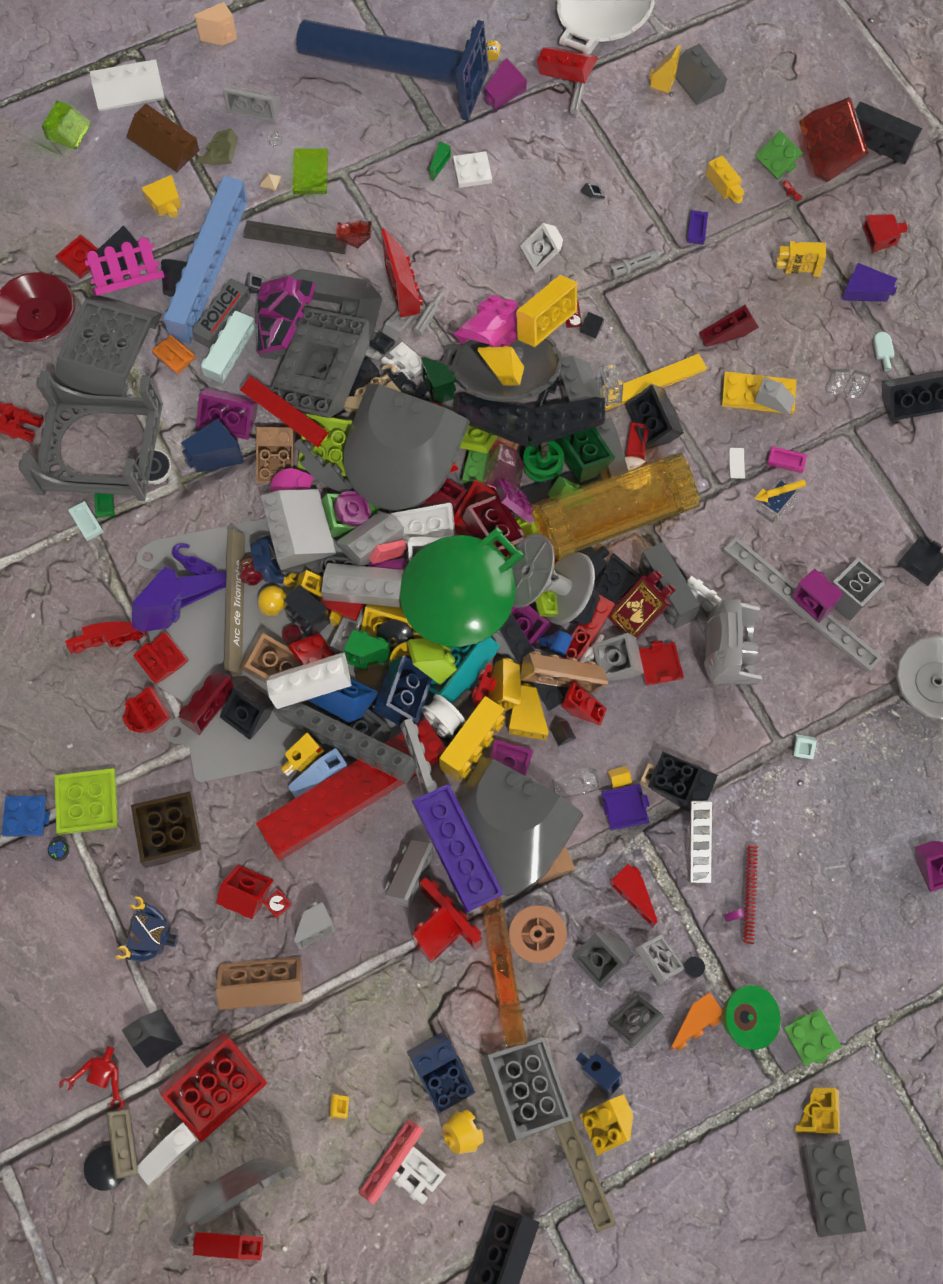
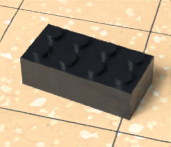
M860 101L850 118L844 138L852 142L861 143L865 148L906 165L915 148L922 128Z

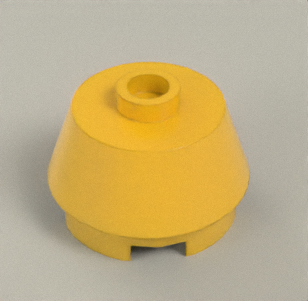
M468 1110L454 1112L442 1127L444 1141L455 1154L475 1152L484 1141L482 1130H477L472 1121L476 1118Z

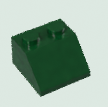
M421 357V376L425 384L430 388L428 393L432 402L441 404L453 400L454 392L456 391L454 372H450L447 365Z

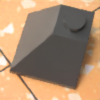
M597 931L572 958L601 988L625 966L634 954L620 939Z

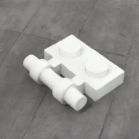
M403 342L390 352L392 359L389 360L387 357L381 359L384 365H395L397 374L404 372L410 380L409 374L416 378L421 373V357ZM399 364V365L402 366L404 369L398 368L397 365Z
M693 576L688 579V586L696 600L706 611H712L722 601L717 596V593L704 586V582L700 579L697 580Z
M413 1146L401 1164L405 1171L402 1174L396 1171L392 1178L396 1181L395 1184L399 1188L402 1186L411 1194L410 1197L414 1201L417 1200L423 1205L428 1197L422 1191L427 1187L433 1193L446 1174ZM410 1174L420 1181L417 1187L407 1180Z

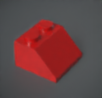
M237 864L221 883L216 904L241 914L243 917L253 919L261 909L274 880Z

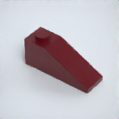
M745 304L700 331L699 334L705 346L708 347L744 337L759 328Z

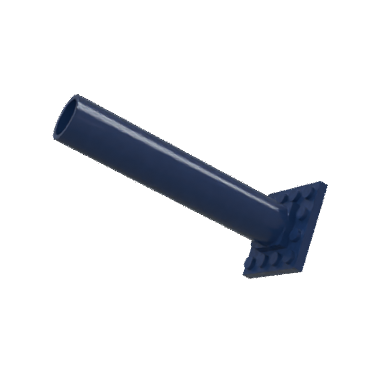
M306 19L302 20L297 31L296 46L300 54L455 85L459 91V111L461 112L462 120L469 121L489 71L484 21L477 20L475 27H472L471 37L466 42L465 51Z

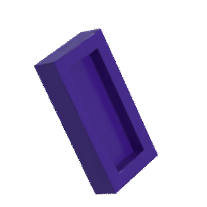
M691 210L687 243L704 245L708 212Z

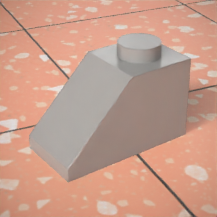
M764 377L755 403L789 415L795 398L782 383Z

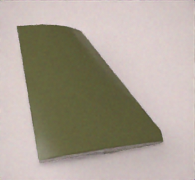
M230 128L216 132L212 141L205 147L207 149L206 154L199 156L198 162L211 165L232 163L238 140L234 131Z

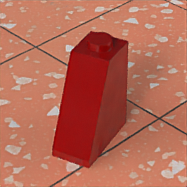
M196 1232L193 1241V1255L261 1260L264 1237Z

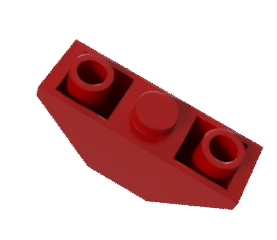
M575 681L571 682L561 706L572 716L600 726L607 710L606 707Z

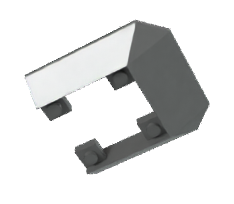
M299 269L288 275L297 281L303 279L315 284L312 300L342 304L340 314L367 319L369 321L370 346L382 297L369 280ZM307 303L304 305L301 312H304L305 307L308 306ZM288 347L260 354L259 357L277 360V357L284 358Z

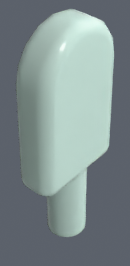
M879 332L873 338L876 359H882L884 371L888 372L891 370L890 359L894 357L892 340L888 333Z

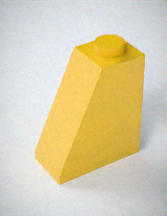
M504 658L495 663L492 679L494 678L497 682L494 691H489L488 698L507 711L519 706L521 703V669L519 664L514 663V660Z
M521 684V703L512 710L509 734L547 741L549 731L537 688L530 684Z

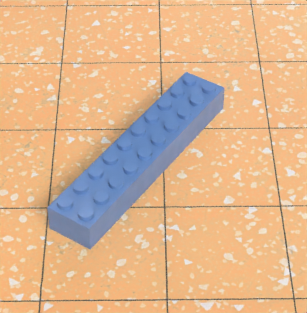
M223 176L222 181L218 183L217 193L211 200V208L207 210L206 220L204 224H201L200 234L194 241V249L188 255V263L182 270L180 282L178 281L176 284V292L170 298V306L168 311L164 313L163 321L166 324V330L169 335L171 334L178 341L191 344L193 339L192 328L201 319L248 203L244 180Z

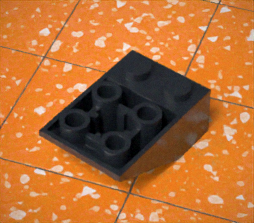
M662 751L648 788L680 808L691 812V801H708L718 775Z

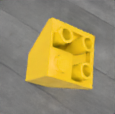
M487 346L478 348L481 357L503 386H520L524 365L512 347Z
M624 1094L580 1114L597 1156L630 1141L633 1113Z

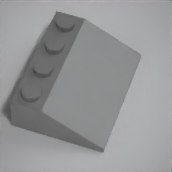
M318 489L279 490L261 495L276 558L281 570L336 554Z

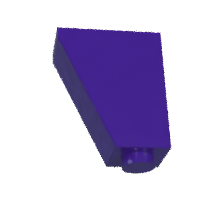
M858 263L845 289L842 300L887 302L889 296H894L898 286L895 283L898 278Z

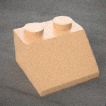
M224 2L194 15L201 41L223 46L237 40L233 15Z

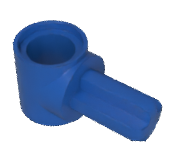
M557 631L556 634L540 637L539 645L549 648L551 652L557 655L565 656L573 638L563 631Z

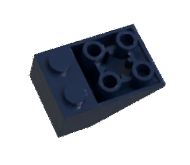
M444 1031L406 1051L438 1114L475 1094Z

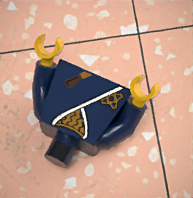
M262 535L254 543L250 544L254 569L261 573L265 582L278 584L284 582L288 588L296 584V581L293 580L297 577L296 574L291 573L284 577L276 558L271 535Z
M133 897L137 899L138 905L129 904V907L140 909V911L136 910L126 947L120 946L116 948L117 950L120 949L123 955H117L115 958L117 960L126 958L127 960L144 962L155 958L157 954H162L165 945L176 947L178 935L169 933L170 925L166 923V917L156 907L146 902L143 903L142 898Z

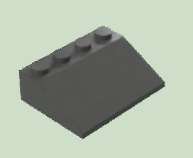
M545 1037L489 1054L481 1059L508 1143L574 1120Z

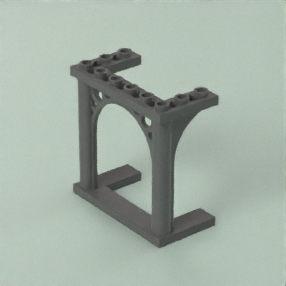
M41 370L36 385L49 407L48 412L45 413V426L41 431L42 440L38 446L39 455L37 461H35L31 453H23L22 460L19 461V470L36 494L45 496L46 491L134 495L138 501H145L163 402L150 376L142 375L139 388L142 398L97 396L69 390L57 384L48 371ZM63 412L70 414L69 420L64 421L61 419ZM95 413L147 415L139 464L137 465L132 458H126L124 478L83 476L68 469L63 463L60 454L61 440L66 430L78 419ZM60 465V469L56 473L50 474L51 467Z

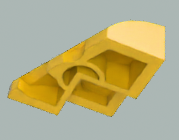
M814 1088L810 1096L811 1100L805 1106L804 1114L799 1125H796L795 1131L808 1134L840 1135L839 1091L836 1088Z

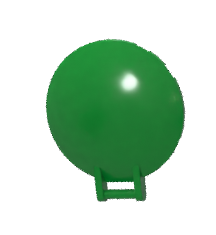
M500 528L493 530L483 540L471 536L457 535L431 542L412 558L402 577L400 601L407 621L420 636L434 644L461 648L485 641L505 624L511 614L516 597V584L512 568L524 558L525 554L518 550L503 535V531ZM498 540L513 556L507 559L493 543Z

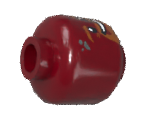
M252 556L244 558L239 563V576L243 583L255 586L263 580L261 573L254 569Z

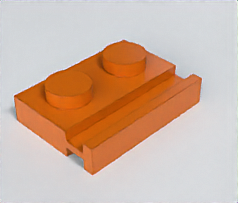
M171 334L166 340L164 339L151 350L152 354L176 375L180 374L190 365L192 360L196 359L195 355Z

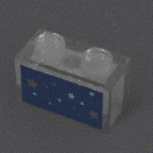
M780 478L772 489L789 483ZM792 490L768 498V502L761 501L756 512L775 524L778 519L782 520L788 512L786 509L789 506L792 508L798 500L796 496L799 490Z

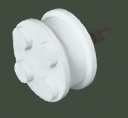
M466 689L452 704L441 695L436 694L433 697L434 701L429 706L422 707V712L425 715L423 720L426 718L430 725L437 729V733L443 739H453L455 737L454 733L466 723L457 709L469 698L468 696L472 692Z

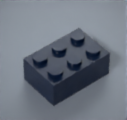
M404 655L392 660L373 711L398 726L404 720L411 718L413 724H418L432 678L413 665V661Z

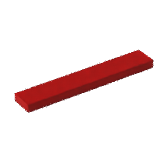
M249 376L240 389L241 392L319 448L329 432L252 376Z

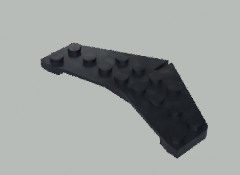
M465 395L459 396L458 414L470 421L469 426L528 448V437H532V447H535L543 442L548 443L604 424L605 398L593 397L591 399L530 408Z

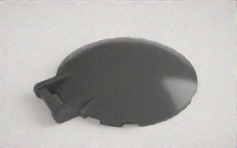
M518 335L516 341L509 347L514 349L524 365L520 386H503L492 373L478 352L479 347L490 346L486 343L471 340L463 345H446L442 364L448 366L450 372H454L458 383L466 391L476 397L499 402L518 401L539 394L557 379L562 366L561 352L550 337H546L536 347L519 341ZM451 357H455L453 364L449 365Z

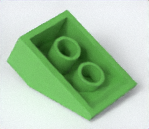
M326 494L322 499L332 538H342L357 528L344 524L337 517L334 503L340 494ZM368 502L371 511L369 519L380 512V508Z

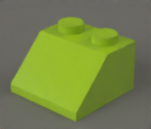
M425 638L407 641L413 665L437 683H443L457 670L456 660L451 653V647L434 644Z

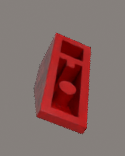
M627 864L611 880L609 885L653 928L658 920L644 880L641 877L642 874L638 868Z

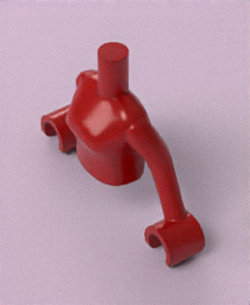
M111 1046L106 1047L103 1057L89 1059L70 1078L62 1079L59 1082V1087L62 1088L64 1082L67 1081L69 1083V1091L74 1087V1082L90 1068L86 1081L96 1086L107 1088L111 1079L113 1100L110 1102L111 1108L116 1100L121 1104L119 1110L125 1106L124 1099L119 1097V1068L114 1062L110 1061L115 1050Z

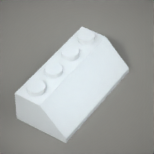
M156 59L90 71L99 111L165 99Z
M345 652L270 675L266 681L269 698L276 709L352 686Z

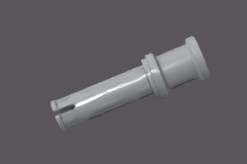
M655 249L633 259H623L618 264H610L607 267L609 276L612 280H615L623 274L628 275L631 273V270L658 261L660 255Z

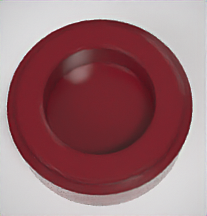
M289 625L282 631L283 640L288 645L302 638L301 631L297 626Z

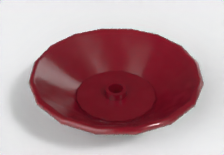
M43 272L24 273L9 280L0 289V331L14 340L29 343L44 341L53 337L69 323L74 311V296L68 285L55 275Z

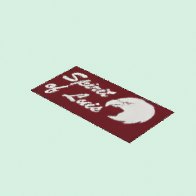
M577 300V312L566 320V328L582 327L579 300Z

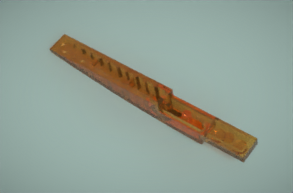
M500 896L482 905V912L506 1048H511L517 1045H527L503 902Z

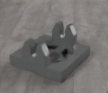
M636 995L608 1024L618 1033L624 1043L628 1044L632 1049L664 1019V1016L656 1008ZM647 1013L650 1019L645 1023L643 1016ZM640 1015L636 1022H630L633 1016ZM626 1018L627 1022L622 1026L623 1021ZM631 1027H640L635 1033H627Z

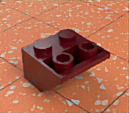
M447 478L436 494H432L425 500L426 502L416 506L415 509L451 503L454 517L467 495V490Z

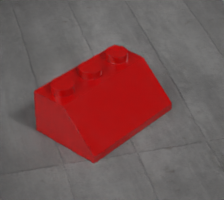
M543 47L537 58V64L541 75L585 84L598 57L554 47Z

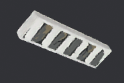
M691 801L690 882L711 883L712 802Z

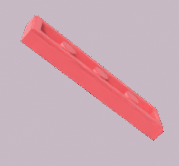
M408 1119L358 1194L374 1205L424 1129Z

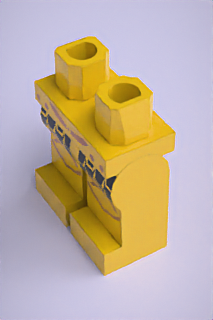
M790 241L789 246H780L779 256L776 258V269H785V274H791V272L795 274L811 272L813 277H820L826 259V243L798 242L795 244V241Z

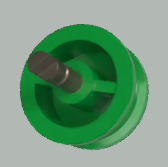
M555 441L543 442L541 450L538 451L537 446L526 447L523 457L525 474L531 480L538 483L560 476L564 462L562 448Z

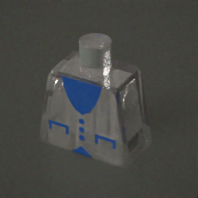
M617 364L600 366L595 378L602 398H605V406L622 403L623 382Z

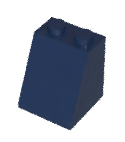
M216 419L181 442L183 447L181 452L186 458V464L190 469L194 468L197 473L238 465L244 462L239 444L219 419Z

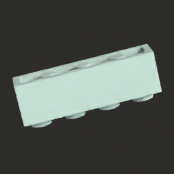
M238 311L229 316L224 330L220 331L218 340L211 346L209 355L201 363L205 377L222 384L224 383L256 329L254 318Z

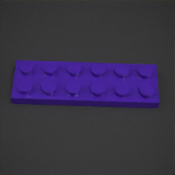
M447 784L414 799L412 804L466 913L504 895L450 785Z

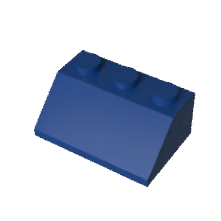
M350 678L352 686L308 699V701L312 702L315 706L327 710L328 713L340 717L345 722H352L362 718L377 697L378 692Z

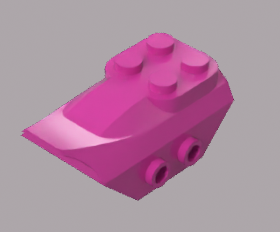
M490 295L477 306V313L466 321L453 335L461 344L472 339L489 344L491 347L510 346L517 339L516 313L519 309V304L512 299L506 300L497 295Z

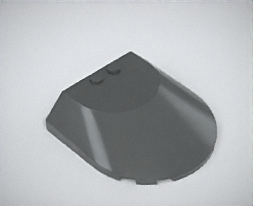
M367 384L344 448L345 471L352 487L367 502L386 510L414 508L423 504L432 494H436L445 483L470 421L445 407L379 384Z
M485 757L481 758L457 797V801L505 896L521 893V890L530 885L534 886L548 873L583 817V813L561 795L497 760Z
M259 1157L235 1168L205 1186L184 1203L169 1238L172 1247H188L186 1236L192 1233L190 1226L198 1222L199 1226L209 1223L245 1201L252 1195L251 1188L260 1184L263 1189L278 1181L275 1177L278 1174L281 1179L291 1177L297 1180L300 1176L293 1165Z

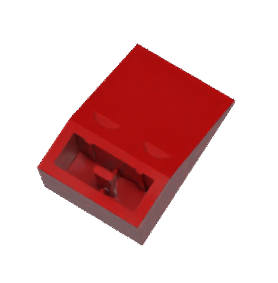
M444 906L440 909L438 907L429 914L430 919L426 923H419L413 930L415 932L413 934L414 946L430 963L435 961L461 936L460 929Z

